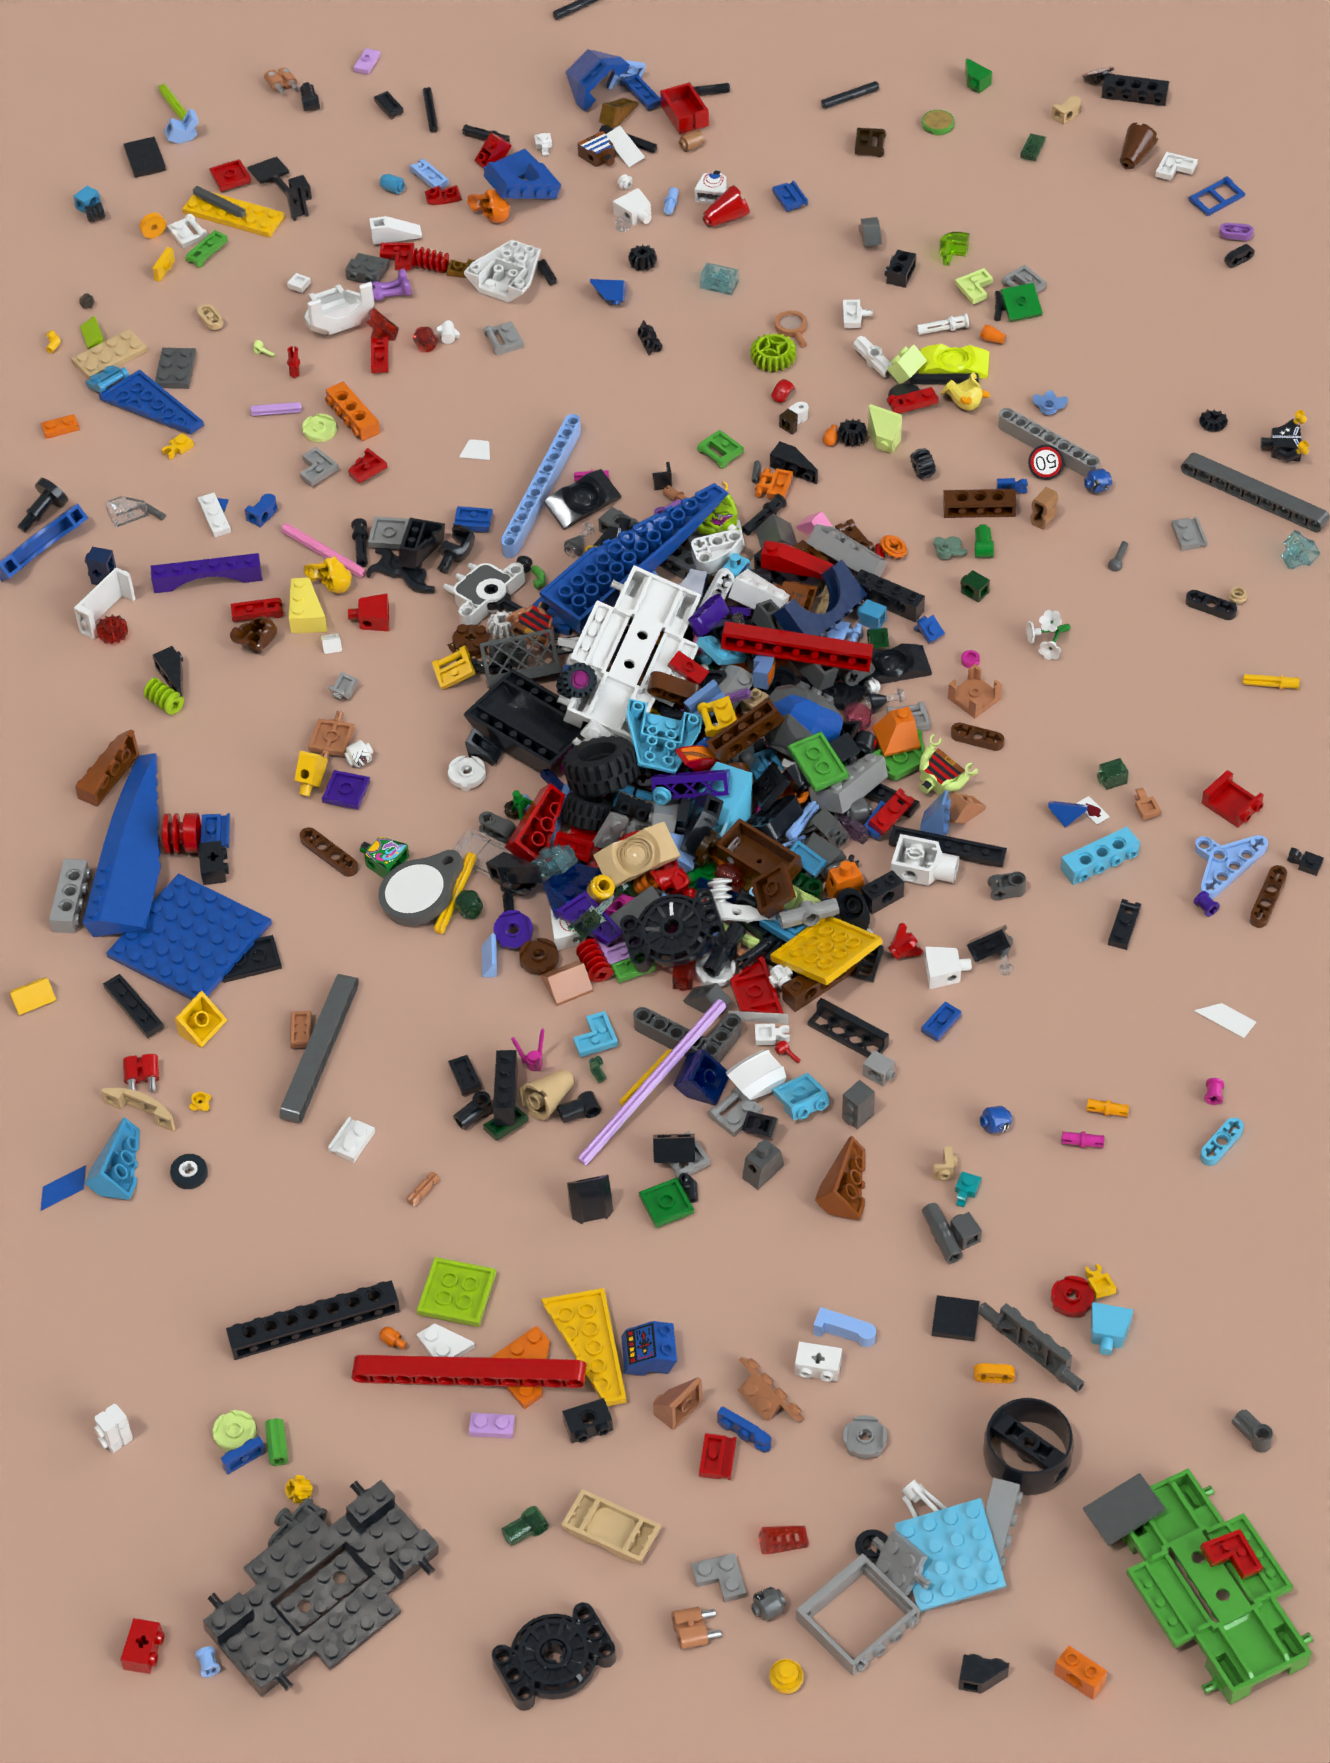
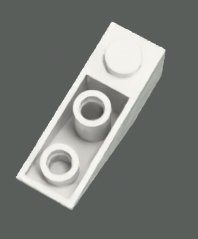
M387 216L369 219L373 245L422 238L420 225Z

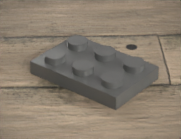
M162 348L155 382L162 388L189 389L197 355L196 348Z

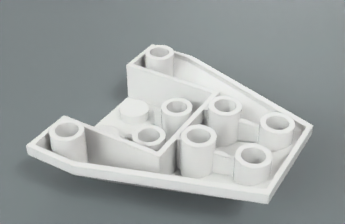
M510 240L472 262L464 271V275L479 293L509 303L522 295L531 285L541 249Z

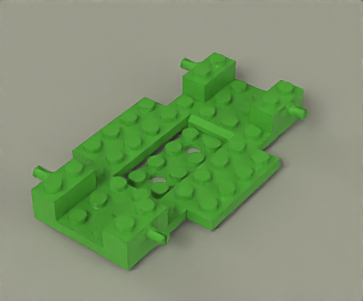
M1189 1468L1150 1486L1165 1507V1512L1121 1538L1132 1554L1138 1552L1144 1560L1127 1569L1126 1574L1174 1649L1193 1639L1197 1642L1207 1658L1205 1667L1212 1677V1681L1201 1685L1204 1694L1218 1689L1230 1705L1250 1695L1252 1686L1284 1670L1290 1675L1308 1666L1312 1652L1306 1644L1313 1642V1638L1309 1632L1300 1636L1276 1600L1293 1591L1294 1586L1246 1515L1242 1513L1224 1522L1208 1496L1214 1494L1212 1486L1209 1485L1202 1489ZM1241 1529L1263 1569L1257 1574L1241 1579L1230 1560L1210 1567L1206 1558L1202 1563H1195L1191 1557L1195 1553L1203 1555L1199 1548L1202 1543ZM1170 1550L1175 1555L1176 1561L1183 1567L1187 1578L1192 1581L1198 1590L1200 1598L1205 1601L1211 1610L1212 1616L1218 1621L1217 1623L1211 1620L1169 1555ZM1220 1590L1226 1591L1229 1594V1599L1221 1601L1217 1598L1216 1593Z

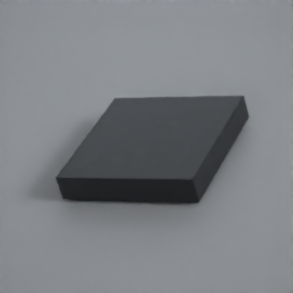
M937 1295L931 1336L975 1341L977 1312L980 1301Z

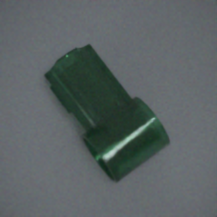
M531 1506L522 1513L519 1519L501 1528V1532L508 1545L512 1547L531 1535H541L548 1529L549 1523L537 1506Z

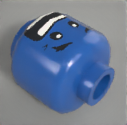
M1004 1106L987 1107L980 1116V1125L989 1134L1005 1132L1012 1124V1115Z

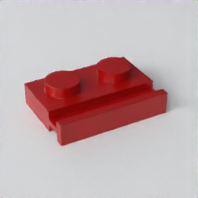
M705 1433L699 1477L728 1478V1480H731L737 1437L728 1438L725 1435Z

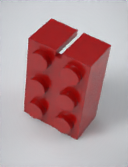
M690 82L660 91L661 107L679 134L693 131V128L700 129L709 126V110Z

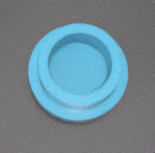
M656 787L652 793L654 802L659 805H665L672 798L670 791L664 787Z

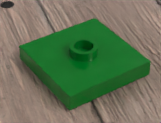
M1034 283L1001 289L1000 293L1009 322L1042 316L1043 312Z
M677 1177L639 1192V1197L655 1228L694 1214V1209Z

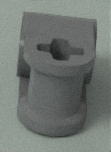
M871 661L869 672L846 669L848 670L846 672L845 668H839L837 675L841 680H845L847 685L854 686L872 674L875 667Z
M486 811L479 816L481 824L479 826L480 834L499 844H506L516 829L512 821L495 815L492 812Z
M1019 871L992 875L987 880L988 886L992 890L991 898L996 901L1021 897L1026 892V876Z

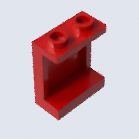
M1226 770L1203 791L1201 804L1239 828L1243 823H1247L1255 812H1259L1262 809L1264 794L1259 793L1257 796H1254L1232 781L1233 773Z
M574 826L571 827L569 834L558 831L556 832L553 851L589 862L594 858V854L602 850V848L595 847L594 842H592L598 831L584 830Z

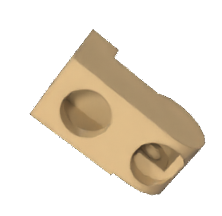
M1071 96L1065 103L1053 105L1052 118L1063 125L1072 120L1081 112V98Z

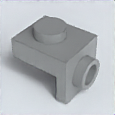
M341 672L334 686L329 685L328 689L332 692L331 695L339 700L342 697L349 700L359 680Z

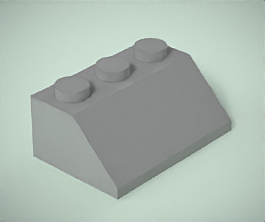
M727 664L722 665L719 669L725 670L727 673V677L719 684L724 695L729 694V692L731 694V692L733 693V691L735 692L742 688L744 690L746 687L751 691L754 687L753 675L742 667ZM740 701L732 703L734 711L740 706Z

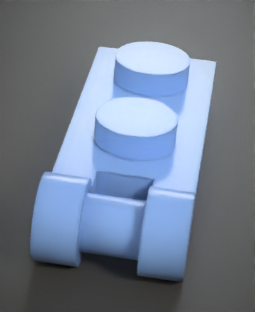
M425 159L419 160L417 164L409 165L410 172L416 174L431 188L440 186L442 189L449 185V180Z

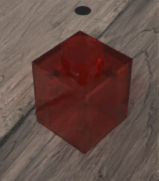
M695 960L673 968V989L680 991L693 989Z

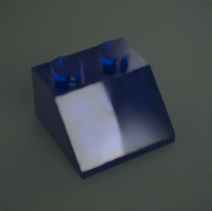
M705 1049L697 1050L687 1054L673 1086L687 1098L715 1106L729 1079L726 1074L728 1070Z

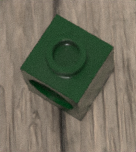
M972 570L961 579V593L979 603L989 593L990 579Z
M885 627L867 629L868 644H873V648L889 647L888 629Z

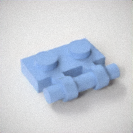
M841 621L838 624L834 623L835 627L828 631L826 637L846 640V637H850L848 641L857 642L861 638L863 626L857 623L851 629L849 622Z

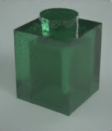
M1121 758L1099 764L1097 779L1106 790L1127 784L1129 771Z

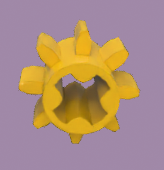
M295 1475V1479L290 1478L285 1485L287 1498L292 1499L293 1503L301 1504L303 1500L312 1495V1484L310 1479H305V1476Z

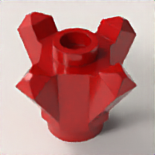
M905 923L898 925L893 941L887 947L896 960L900 957L921 956L923 950L916 946L918 941L911 932L906 933L907 926Z

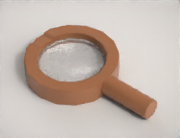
M794 310L779 313L775 319L776 331L780 335L784 334L785 337H795L801 348L806 347L807 343L801 335L807 328L806 317Z

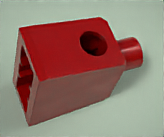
M388 593L358 599V608L348 609V620L358 619L359 627L362 630L389 631Z

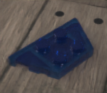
M571 861L543 882V889L545 895H547L555 920L559 918L555 915L557 909L584 891L587 892L589 882L595 876L602 875L599 868Z

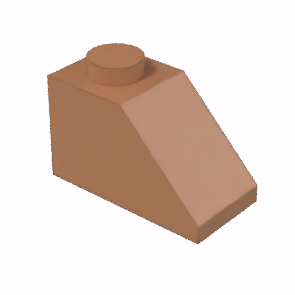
M954 792L950 798V810L947 811H951L950 822L965 824L984 811L986 806L973 795Z

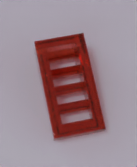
M805 1526L762 1527L758 1535L762 1554L785 1552L809 1546ZM798 1533L799 1541H796L794 1534ZM786 1535H789L790 1541H787Z

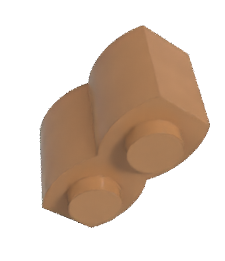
M1045 487L1032 501L1033 513L1030 517L1032 525L1043 530L1057 515L1056 504L1058 502V494L1056 491Z

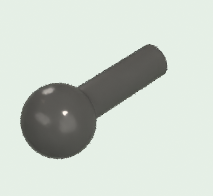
M1126 541L1121 542L1115 558L1108 562V568L1111 571L1117 572L1122 569L1121 560L1129 545Z

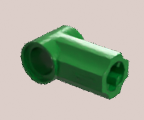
M980 524L975 528V558L994 557L991 529L986 524Z

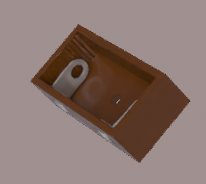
M740 818L715 844L717 858L752 880L782 862L787 865L791 881L802 870L800 855Z

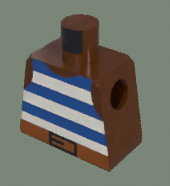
M604 131L577 143L578 156L594 167L603 164L611 166L615 162L614 145Z

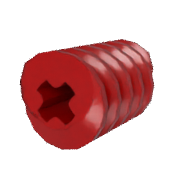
M421 247L419 251L418 248L414 249L412 255V265L414 267L419 266V268L431 269V271H437L438 273L446 272L449 264V253H445L443 257V252L441 251L437 255L436 250H433L431 253L429 248L426 251L424 247Z
M593 938L582 941L576 948V955L579 957L580 962L584 963L590 981L602 982L612 976L613 969L604 956L601 946L597 944L598 941Z

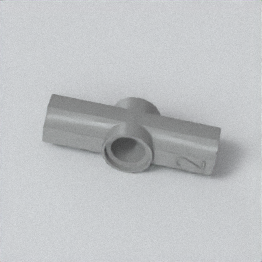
M836 898L817 903L809 900L803 901L797 908L778 913L780 927L785 929L800 924L808 927L814 926L820 919L840 914Z

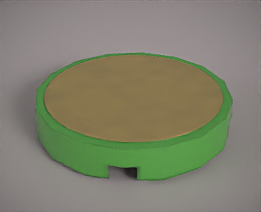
M932 110L923 116L922 127L928 133L930 131L934 135H943L949 133L951 128L954 127V117L951 113L944 110Z

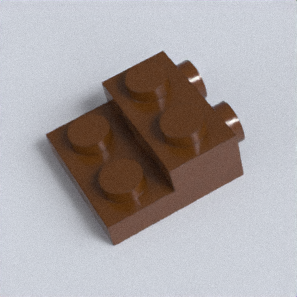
M783 862L751 881L752 893L758 904L757 910L762 916L771 918L785 910L784 904L796 898L787 865Z

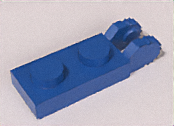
M721 1406L717 1412V1423L723 1429L733 1431L743 1441L754 1443L755 1449L763 1453L770 1451L771 1437L769 1434L743 1417Z

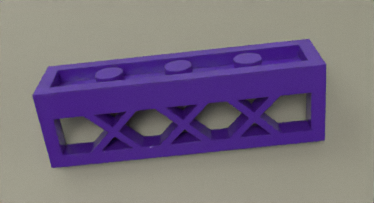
M730 769L654 774L651 777L652 793L657 785H664L670 792L674 793L671 794V799H680L681 797L696 798L707 793L713 796L729 795L728 779L731 777ZM723 780L724 791H717L712 787V784L715 781ZM696 782H702L707 786L704 792H697L693 788ZM678 783H683L688 788L684 794H679L674 789Z

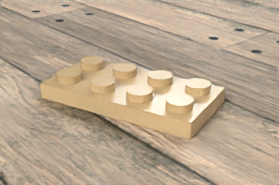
M128 329L73 357L72 363L89 380L92 375L99 374L107 366L120 367L147 353L148 348Z

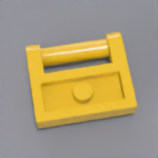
M465 645L460 647V650L440 660L432 661L441 689L445 690L476 674L469 656L470 653ZM461 657L463 658V659H461V660H459V661H457V662H454V663H452V664H450V665H448V666L442 668L443 666H445V665H447V664H449V663H451V662H453V661H455V660H457V659H459V658H461Z
M729 696L710 703L703 702L697 706L698 713L701 714L705 725L707 737L715 736L737 720ZM712 711L715 713L718 722L717 726L712 725L709 713Z

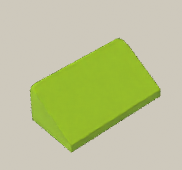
M95 316L80 326L88 350L104 342Z

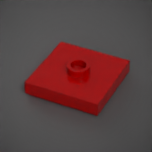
M240 159L209 168L210 174L220 192L251 183V178Z

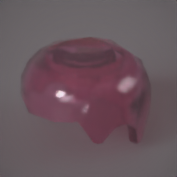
M851 703L846 707L843 720L844 722L861 720L862 726L860 731H865L871 724L872 711L864 704Z

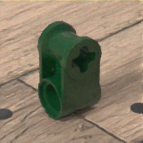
M799 872L792 880L793 886L819 900L823 899V884L819 879Z

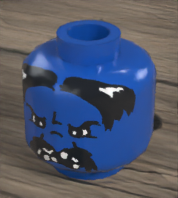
M1105 469L1092 470L1087 473L1084 485L1091 493H1100L1109 489V486L1112 485V478Z

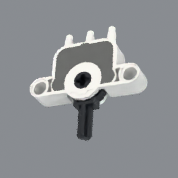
M469 563L467 566L471 571L466 576L457 573L455 577L459 582L454 587L447 583L443 585L446 591L454 595L456 606L459 607L460 624L477 625L488 616V613L501 612L503 609L514 612L522 608V606L511 601V595L525 583L524 567L520 563H512L504 570H501L489 563H482L478 566Z

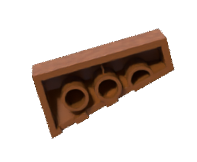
M128 730L118 735L114 741H111L104 753L87 770L84 777L77 782L75 788L78 799L97 807L138 758L139 751L133 730Z

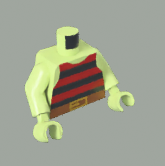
M935 734L930 737V746L926 747L920 759L919 770L921 775L919 778L922 783L919 785V788L925 794L931 790L937 794H942L945 790H949V792L958 791L970 779V775H977L978 769L976 768L973 772H969L970 768L974 765L973 763H968L964 769L939 748L935 750V747L942 743V739L940 738L938 743H933V738L935 737Z

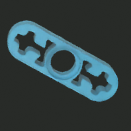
M1229 1118L1203 1146L1200 1155L1203 1164L1208 1166L1217 1164L1241 1137L1244 1124L1240 1119ZM1230 1127H1231V1128L1237 1127V1129L1235 1128V1129L1232 1130L1231 1135H1230V1134H1229V1132H1230ZM1219 1138L1226 1139L1228 1143L1226 1145H1220L1217 1143L1216 1140ZM1213 1148L1215 1149L1214 1156H1206L1207 1154L1210 1155L1213 1152Z

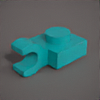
M961 1172L955 1186V1192L958 1193L957 1206L965 1207L969 1196L975 1198L982 1177Z

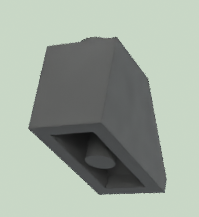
M718 983L694 987L683 1001L685 1004L705 1014L717 999H721L726 1004V1008L720 1014L722 1015L732 1000Z

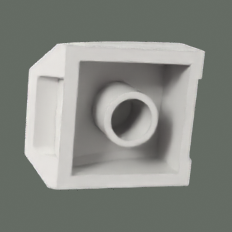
M761 1050L746 1057L726 1072L727 1076L750 1100L773 1092L772 1089L784 1084L786 1079L784 1066L779 1064L769 1050Z

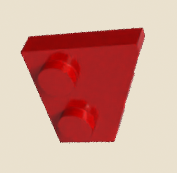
M369 448L364 451L365 455L363 458L359 457L356 463L348 470L349 476L358 483L388 468L387 462Z

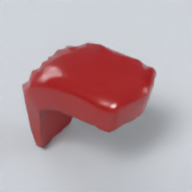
M780 380L772 391V399L776 402H785L789 393L795 390V386L788 380Z

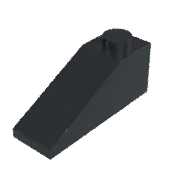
M170 646L153 654L154 665L168 686L174 689L175 692H178L180 697H183V657L179 651L176 652L174 647Z

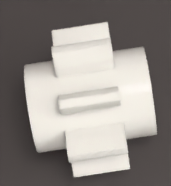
M779 964L770 970L771 976L768 978L774 988L779 986L782 989V986L792 980L791 978L794 975L788 966L783 967L782 964Z

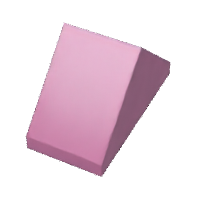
M820 511L808 515L797 525V529L810 536L816 524L833 526L824 513Z

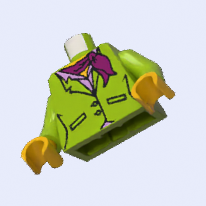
M722 482V485H723V487H724V490H727V489H728L727 483H726V482ZM730 493L696 529L701 535L707 536L732 529L739 530L736 526L738 512Z

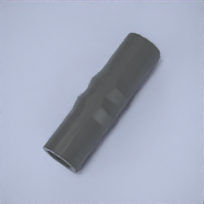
M936 1203L927 1204L922 1209V1213L946 1262L952 1264L959 1261L963 1254L939 1205Z

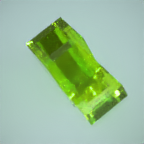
M950 232L942 236L939 253H941L940 258H943V265H950L952 255L966 257L970 233Z

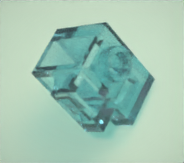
M1294 530L1285 540L1284 545L1287 549L1281 556L1287 567L1294 569L1299 565L1310 566L1319 556L1320 551L1313 540L1305 538L1300 531Z

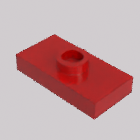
M679 650L667 665L688 681L698 685L709 674L707 669Z

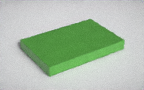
M822 731L788 745L789 753L814 792L849 778V773Z

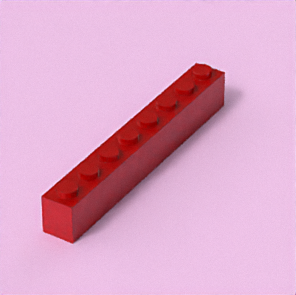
M725 621L721 641V649L864 672L870 671L874 646L873 644Z

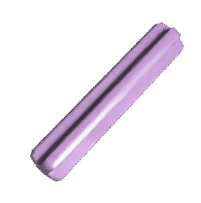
M301 402L254 405L251 406L250 410L252 416L302 412Z

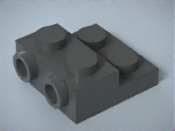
M358 253L355 259L350 260L345 269L346 279L361 283L374 281L380 283L390 265L389 259Z

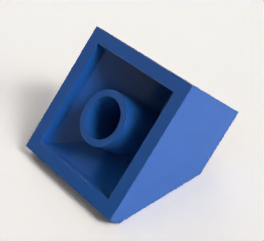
M590 279V283L607 301H610V304L620 305V302H625L626 281Z

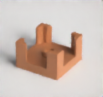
M976 664L968 669L967 680L956 687V680L954 679L949 683L948 699L973 718H977L1001 699L1002 684L997 680L994 681V688H992L981 679L982 670Z

